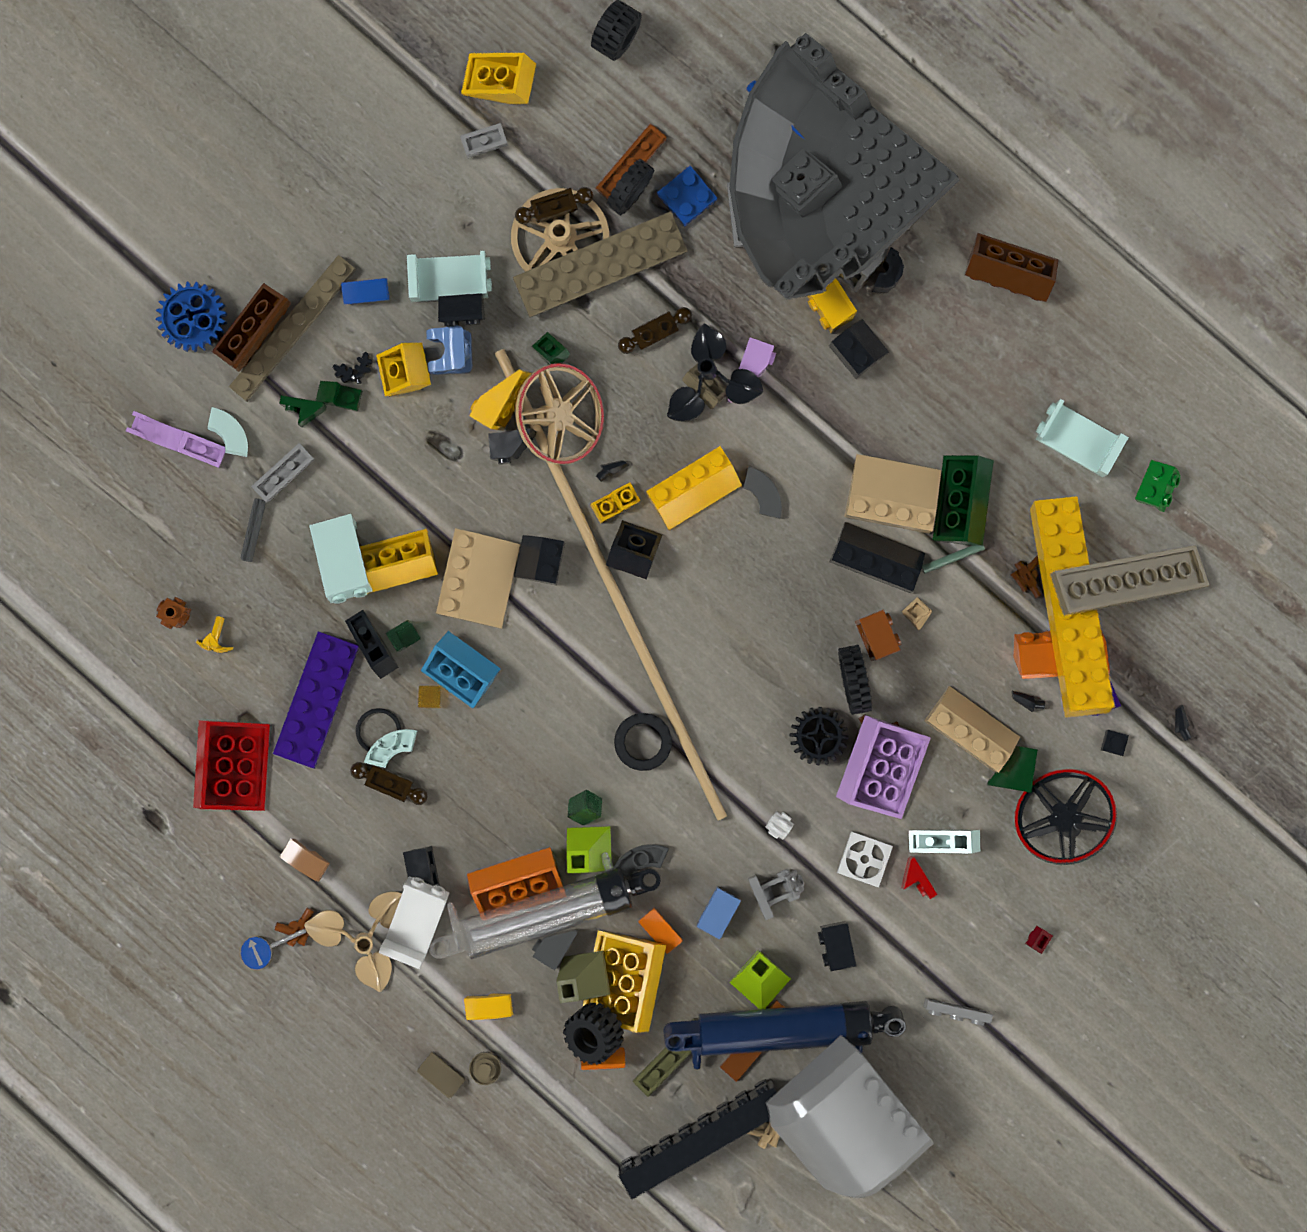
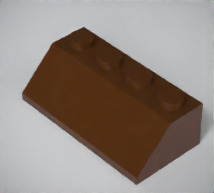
M977 233L967 262L965 276L976 281L980 280L989 283L993 287L1010 290L1014 294L1028 296L1035 301L1047 302L1056 282L1059 259Z
M263 283L212 350V353L240 372L247 365L254 352L261 346L266 336L273 330L281 316L286 313L287 308L291 304L290 301Z

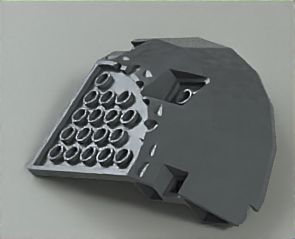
M805 33L803 36L798 37L791 47L785 41L776 50L748 95L733 141L729 188L737 235L761 280L768 287H773L788 300L821 294L827 291L826 287L839 275L844 280H847L864 271L960 180L953 171L872 107L866 91L837 68L832 53ZM792 125L804 138L800 137L797 133H795L792 130ZM800 176H805L803 180H798Z

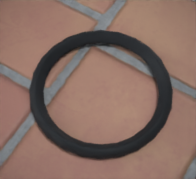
M375 708L365 712L360 717L356 725V738L363 749L366 751L370 750V747L363 742L360 735V727L364 719L373 713H384L394 720L397 730H401V724L395 714L386 709Z

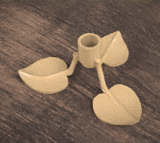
M386 892L376 896L371 901L368 909L369 915L376 920L369 933H360L356 938L342 930L344 920L338 912L333 910H324L316 914L305 923V929L314 941L323 946L332 947L338 945L341 941V934L350 939L352 943H355L357 952L368 955L362 956L356 963L355 973L357 978L363 984L378 992H382L390 979L392 964L390 958L380 954L379 951L371 953L373 947L372 935L379 922L384 928H390L402 893Z

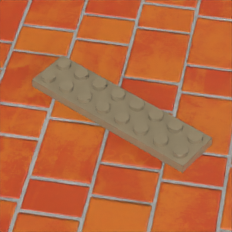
M670 211L513 277V280L528 316L531 318L688 251Z
M1196 545L1063 569L1050 574L1064 616L1203 589L1210 586Z

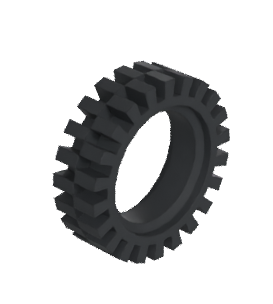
M859 645L839 648L841 677L851 715L872 711L869 681Z

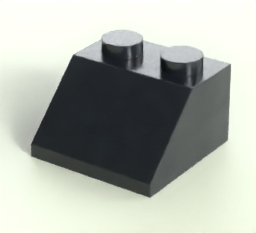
M863 319L847 328L832 340L829 345L855 379L889 353L888 349Z
M622 520L611 546L606 566L647 580L663 534Z
M523 535L514 577L557 586L565 542L545 537Z

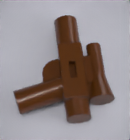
M1038 555L1027 566L1024 565L1022 560L1014 564L1017 570L1011 573L1010 576L1018 583L1021 590L1025 592L1030 589L1035 598L1041 596L1043 593L1035 580L1038 576L1036 568L1039 566Z

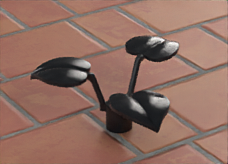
M705 323L697 331L691 346L692 356L698 362L697 368L700 372L698 376V391L695 393L691 387L678 388L672 394L667 412L669 419L685 422L696 419L702 414L705 403L699 396L702 392L704 379L712 380L718 376L728 383L726 395L735 404L749 403L763 393L761 381L753 372L747 369L734 370L731 374V380L718 371L713 360H718L724 355L727 347L726 341L720 333Z

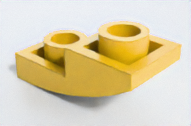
M629 482L591 503L590 506L601 524L634 506L641 500Z
M490 994L488 996H467L464 998L466 1020L496 1019L513 1015L511 994Z

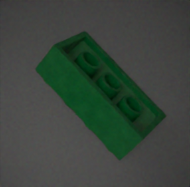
M979 455L943 456L933 541L983 546L994 460Z

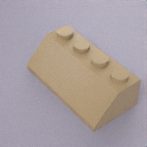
M951 686L947 688L924 720L989 769L998 773L1012 755L1020 736Z

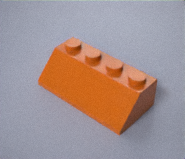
M1050 631L1014 634L1013 657L1022 679L1058 677ZM1102 633L1108 672L1110 673L1106 639Z
M550 847L467 874L470 892L482 920L566 894Z

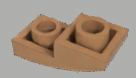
M290 839L280 855V858L317 882L321 880L330 864L316 851L308 850L296 839Z

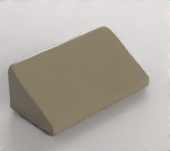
M698 363L682 378V381L688 387L694 389L695 393L698 391V376L700 375L697 368ZM717 377L712 380H703L702 392L699 396L710 409H713L727 396L726 386Z
M433 1052L417 1069V1072L449 1099L453 1097L466 1080Z

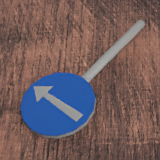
M302 929L270 945L262 937L249 938L241 947L243 962L251 969L264 968L271 960V948L306 933V929Z

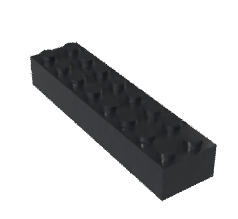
M764 1079L754 1085L755 1088L753 1090L740 1092L735 1096L736 1099L730 1103L725 1101L716 1107L717 1110L711 1114L706 1112L699 1116L696 1123L692 1125L687 1123L678 1129L679 1132L671 1136L668 1134L662 1137L656 1146L652 1147L649 1145L643 1148L637 1157L633 1158L630 1156L621 1162V1166H619L618 1177L631 1200L770 1121L766 1102L778 1092L772 1080L766 1081Z

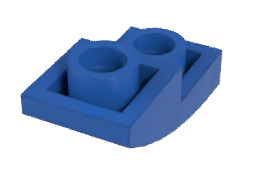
M387 278L341 283L344 304L390 300Z

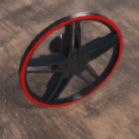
M1073 769L1056 770L1033 781L1031 792L1024 791L1015 810V827L1024 847L1038 859L1057 865L1080 863L1098 854L1110 841L1117 823L1116 804L1107 786L1095 776ZM1070 777L1084 780L1066 804L1044 785L1059 778ZM1088 782H1090V784L1087 786L1082 796L1080 797L1078 803H1074L1076 798L1082 792V789L1085 787V785ZM1095 786L1104 794L1108 801L1110 820L1082 813V809L1089 800ZM1039 787H1042L1056 802L1053 807L1038 790ZM1035 792L1051 815L1023 827L1022 816L1025 805L1030 796ZM1083 820L1103 822L1109 824V826L1083 822ZM1048 822L1050 823V825H1046V826L1037 828V827H1039V826H1041V825H1043V824H1046V823H1048ZM1032 828H1037V829L1032 830V831H1030V832L1024 833L1025 831H1028V830H1030V829H1032ZM1081 830L1106 832L1094 848L1074 857L1076 836L1080 834ZM1058 831L1062 858L1052 857L1040 852L1028 839ZM1064 836L1069 838V858L1065 857Z

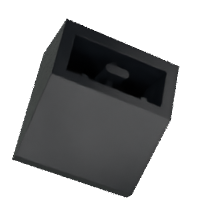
M482 293L438 296V321L444 323V326H459V321H466V325L480 324V320H485Z

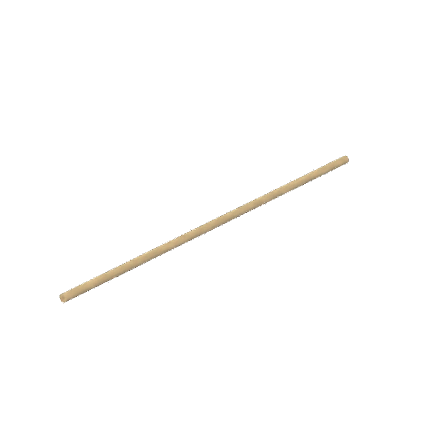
M505 349L497 351L495 355L507 378L515 373V370ZM525 395L523 411H528L533 408L527 395ZM536 414L524 415L526 420L536 419ZM529 424L530 429L536 431L535 439L540 450L547 454V437L541 425ZM547 462L717 821L727 817V814L609 567L606 566L603 554L560 464Z

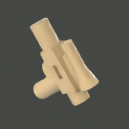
M770 1121L747 1133L760 1137L758 1146L764 1149L767 1144L777 1147L780 1137L772 1128Z

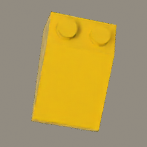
M469 53L461 94L507 104H528L536 63L525 53Z
M519 369L473 402L470 408L472 412L469 416L490 429L504 431L516 409L519 391L532 372Z

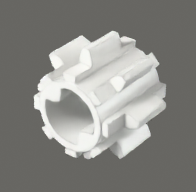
M776 811L765 827L774 838L780 837L783 840L792 829L794 823L790 821L792 818L784 812L780 814Z

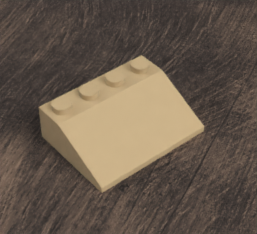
M856 454L844 518L929 534L933 531L941 470Z
M455 528L436 614L502 629L520 544Z

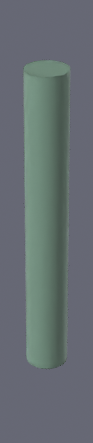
M972 545L922 565V570L925 574L985 550L984 545Z

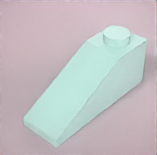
M910 830L909 852H981L980 830Z

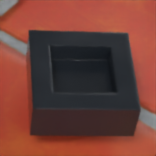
M1106 730L1101 751L1124 756L1129 735Z

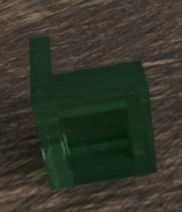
M406 620L386 632L396 652L403 651L421 639L410 620Z
M585 790L569 799L567 817L581 825H586L601 817L602 798L596 794Z

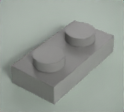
M501 123L460 136L467 158L508 146Z

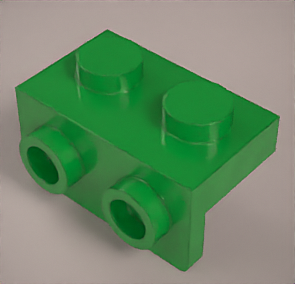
M1151 460L1135 500L1156 507L1159 511L1164 512L1166 507H1169L1172 502L1174 488L1180 483V472L1174 466Z

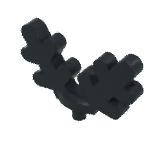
M364 352L362 358L357 357L360 366H354L355 370L358 371L355 375H353L351 367L346 371L344 363L341 366L334 364L332 368L336 371V378L344 376L341 378L343 383L350 380L351 382L357 381V384H361L360 379L365 377L366 373L371 372V368L367 367V365L372 364L369 354Z

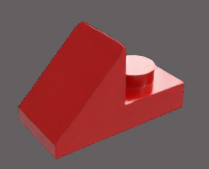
M910 856L907 860L901 888L904 890L918 882L919 884L916 887L922 897L926 895L927 898L932 899L938 894L915 857Z

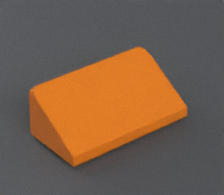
M655 907L638 921L655 942L666 945V954L683 942L682 937Z
M620 1047L609 1058L598 1065L595 1063L590 1065L587 1061L585 1063L581 1061V1069L624 1068L626 1064L625 1049Z

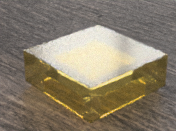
M419 686L418 707L441 708V686Z

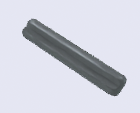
M256 498L253 501L240 557L243 561H253L266 502L262 499Z

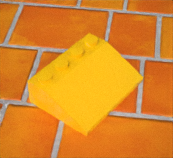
M598 930L593 952H604L610 995L586 999L583 1001V1006L593 1002L596 1005L598 1003L603 1004L605 1008L609 1007L612 1013L615 1012L616 1018L622 1023V1029L636 1033L649 1032L666 945Z

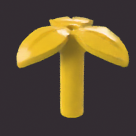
M216 616L212 633H209L203 639V642L197 639V645L207 651L213 650L217 653L233 650L234 647H222L218 643L225 619Z

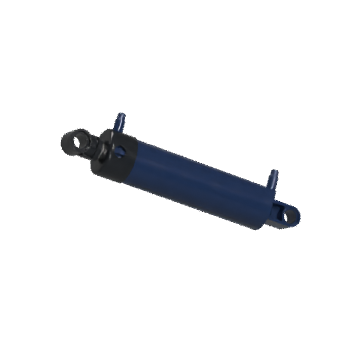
M859 1001L832 1005L699 1014L698 1020L670 1022L665 1025L663 1033L665 1046L668 1050H691L693 1067L698 1070L700 1069L701 1055L821 1048L830 1046L840 1036L844 1037L861 1054L862 1046L872 1043V1032L873 1034L886 1032L887 1035L896 1037L904 1033L906 1024L901 1010L896 1006H888L882 1012H870L868 1002Z

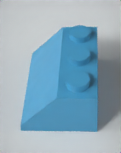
M447 631L434 646L421 669L424 674L471 708L477 705L501 670V668L450 631Z

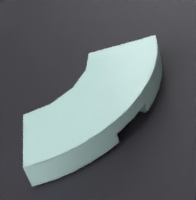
M212 407L208 430L216 432L223 439L225 453L247 457L248 442L242 426L227 412Z
M403 729L384 735L370 748L364 763L386 768L389 760L395 754L413 751L418 730Z

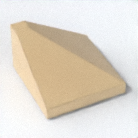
M917 597L901 612L917 630H920L932 613V610Z

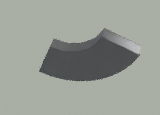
M748 467L743 488L752 492L757 498L759 514L780 519L782 505L776 486L764 473L755 468Z
M656 844L635 847L622 855L613 869L620 867L623 875L627 877L646 867L661 868L669 848Z

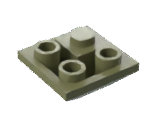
M603 951L564 956L562 958L556 981L560 1003L610 995Z

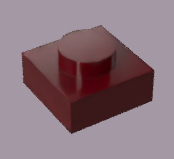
M1036 925L1035 929L1029 934L1025 944L1042 954L1053 936Z

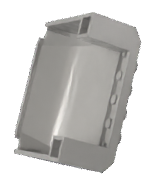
M842 1036L838 1037L766 1102L772 1128L823 1188L842 1196L866 1198L877 1193L934 1144L868 1061Z

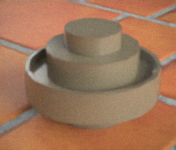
M491 1052L478 1053L473 1057L469 1065L471 1078L480 1085L494 1083L501 1074L502 1065L500 1059Z

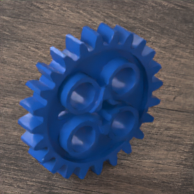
M187 281L185 288L178 283L177 291L171 287V295L163 294L167 300L159 301L163 308L156 309L161 314L160 317L156 318V321L162 323L157 327L160 331H164L161 336L163 338L169 337L167 342L170 345L175 343L177 349H180L183 345V350L188 352L190 346L194 352H197L198 346L205 350V343L213 346L211 339L219 340L217 332L224 333L220 326L227 324L222 319V317L227 316V313L221 311L226 306L224 303H218L222 298L219 295L214 296L215 290L211 289L208 291L206 284L200 289L198 282H195L192 287L191 283ZM202 299V305L195 308V300ZM177 306H182V312L174 315V309ZM191 313L195 314L192 321L189 320ZM206 318L210 319L209 325L202 328L201 322ZM184 326H189L188 334L181 335V329Z

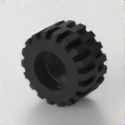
M621 0L614 1L605 10L597 23L592 35L591 47L613 61L619 59L626 52L637 34L641 24V13Z
M595 1002L586 1004L565 1022V1029H563V1034L566 1035L564 1038L565 1043H568V1049L572 1050L573 1055L576 1058L579 1057L580 1061L584 1063L587 1061L590 1065L594 1063L598 1065L621 1047V1043L624 1040L622 1036L624 1029L621 1028V1021L616 1018L615 1012L612 1013L609 1007L605 1008L603 1004L598 1003L596 1005Z

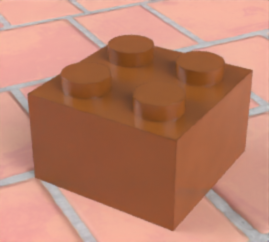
M884 609L855 621L871 661L900 651L901 640L897 633H893L891 625H893L892 618L889 613L885 614Z

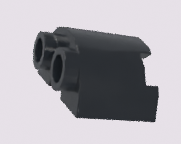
M890 247L882 265L886 272L879 273L872 292L888 293L891 289L895 288L903 275L904 264L899 256V252Z

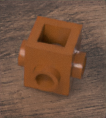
M178 597L174 599L166 598V600H162L158 605L156 617L161 619L160 624L169 629H172L173 626L182 628L190 618L189 613L192 609L186 607V602ZM173 609L174 614L172 616H169L171 610Z

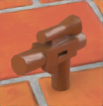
M307 907L299 921H292L289 925L277 922L275 931L291 935L305 929L304 925L310 920L314 911ZM306 931V933L286 943L294 947L296 942L305 946L309 934Z

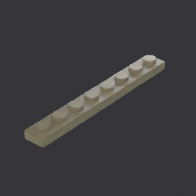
M338 255L230 384L229 388L245 401H248L342 288L341 283L347 282L356 269Z

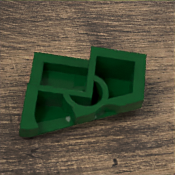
M1016 746L1000 772H995L992 778L988 780L987 785L1031 792L1038 749Z

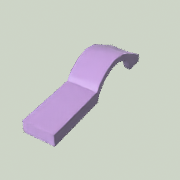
M133 411L132 415L135 416V420L131 428H126V432L217 468L220 467L225 455L224 446Z

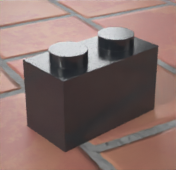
M842 921L820 926L821 932L817 933L820 945H824L825 953L822 954L824 966H828L830 971L856 967L848 923Z

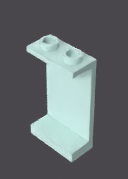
M480 251V255L417 258L415 254L407 255L408 290L411 302L438 301V296L482 293L483 298H488V291H492L491 278H487V270H491L490 257H486L485 251Z
M1062 399L1057 401L1056 404L1052 402L1046 412L1049 415L1045 422L1041 421L1036 429L1038 433L1036 440L1101 477L1108 475L1129 437L1122 433L1115 435L1062 405L1064 403Z
M352 514L309 525L325 595L329 602L339 604L345 602L348 598H360L366 596L369 592H373L367 579L356 534L357 525Z

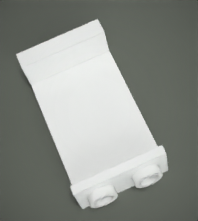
M408 877L404 883L402 896L379 953L420 969L450 893L440 886L429 885L418 877Z

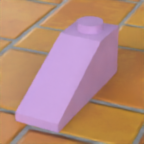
M749 338L739 369H747L759 377L767 369L768 364H773L776 353L772 352L774 346Z

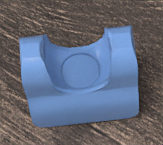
M461 326L432 328L426 331V337L429 341L441 342L445 348L444 354L439 360L428 363L429 373L439 375L471 372L472 341L469 331L464 330Z

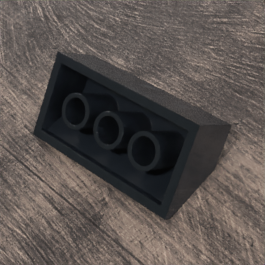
M845 522L830 563L907 593H912L919 578L926 553Z

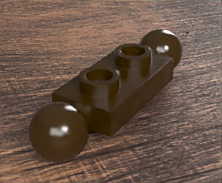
M581 187L573 195L572 189L568 188L531 200L532 208H518L515 212V219L520 224H527L535 216L537 223L577 211L576 203L589 204L593 199V192L588 187Z
M681 307L673 317L671 312L668 311L631 330L634 337H623L619 340L618 348L620 352L630 354L636 345L639 346L640 350H643L679 331L676 324L689 323L692 319V312L686 307Z
M356 762L351 766L350 773L355 779L366 778L364 785L402 802H405L408 796L415 805H422L427 801L428 795L423 788H411L414 783L413 781L375 765L372 766L371 770H368L367 766L362 762Z

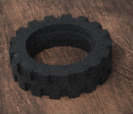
M642 159L635 161L634 165L629 167L628 171L622 175L621 180L617 182L616 187L613 188L611 195L608 197L607 206L620 216L625 214L645 191L644 189L650 183L655 172L654 168Z
M649 713L634 714L626 718L616 730L614 739L615 751L620 760L629 768L638 771L652 770L660 766L668 758L672 748V736L668 726L659 717ZM642 723L655 727L661 737L660 750L654 757L647 760H639L632 757L625 746V738L629 729Z

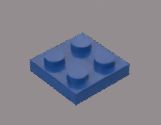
M691 166L687 167L657 192V195L684 227L717 201L716 195Z

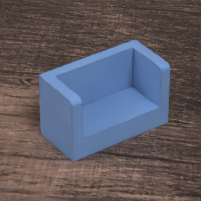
M716 887L696 924L697 927L721 939L741 900Z

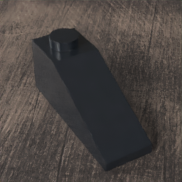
M364 610L345 620L370 668L380 679L399 668Z

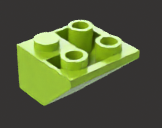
M611 826L567 828V873H590L612 870Z
M757 950L729 983L760 1010L765 1009L791 978L760 950Z

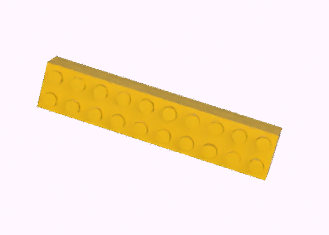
M1078 497L1034 501L1030 508L1065 718L1109 713L1115 706L1098 610L1064 616L1050 575L1054 571L1089 565Z

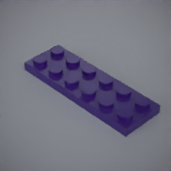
M319 631L317 632L275 746L274 755L315 769L358 653V645Z

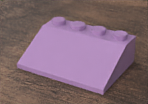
M865 715L836 797L850 805L902 819L931 737Z

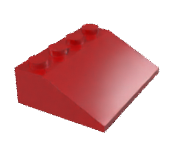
M199 720L193 808L265 811L270 724Z

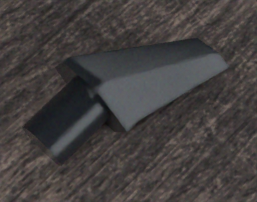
M621 460L600 465L603 469L596 477L602 482L608 475L612 477L628 467L629 464Z
M1012 690L1013 700L1029 711L1045 709V700H1035L1034 696Z
M1180 705L1175 710V733H1180L1183 740L1186 741L1192 738L1187 729L1190 725L1184 707Z

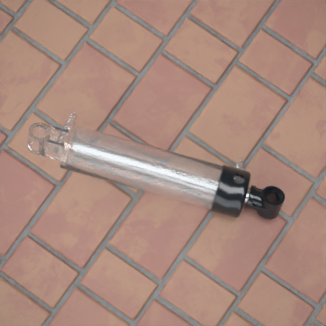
M605 852L601 854L605 868L603 873L460 920L453 902L448 903L447 911L453 933L435 939L430 944L429 950L431 955L437 959L467 950L470 959L473 960L605 916L609 917L633 908L629 893H632L634 897L656 890L660 885V875L655 869L649 868L628 875L625 881L621 868H613L611 858ZM653 874L656 878V883L652 886L646 885L643 881L644 876ZM437 942L445 944V953L440 954L436 951L435 945Z

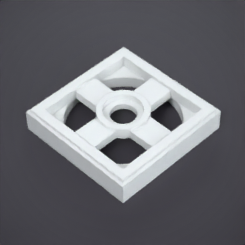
M851 831L837 873L879 888L893 846ZM859 841H866L862 851L850 850L853 844ZM874 844L878 845L883 853L882 861L873 858L871 854ZM863 855H867L869 861L865 864L860 860ZM847 858L855 860L858 864L855 874L851 873L848 869ZM872 866L879 869L878 874L871 878L863 877L867 867Z

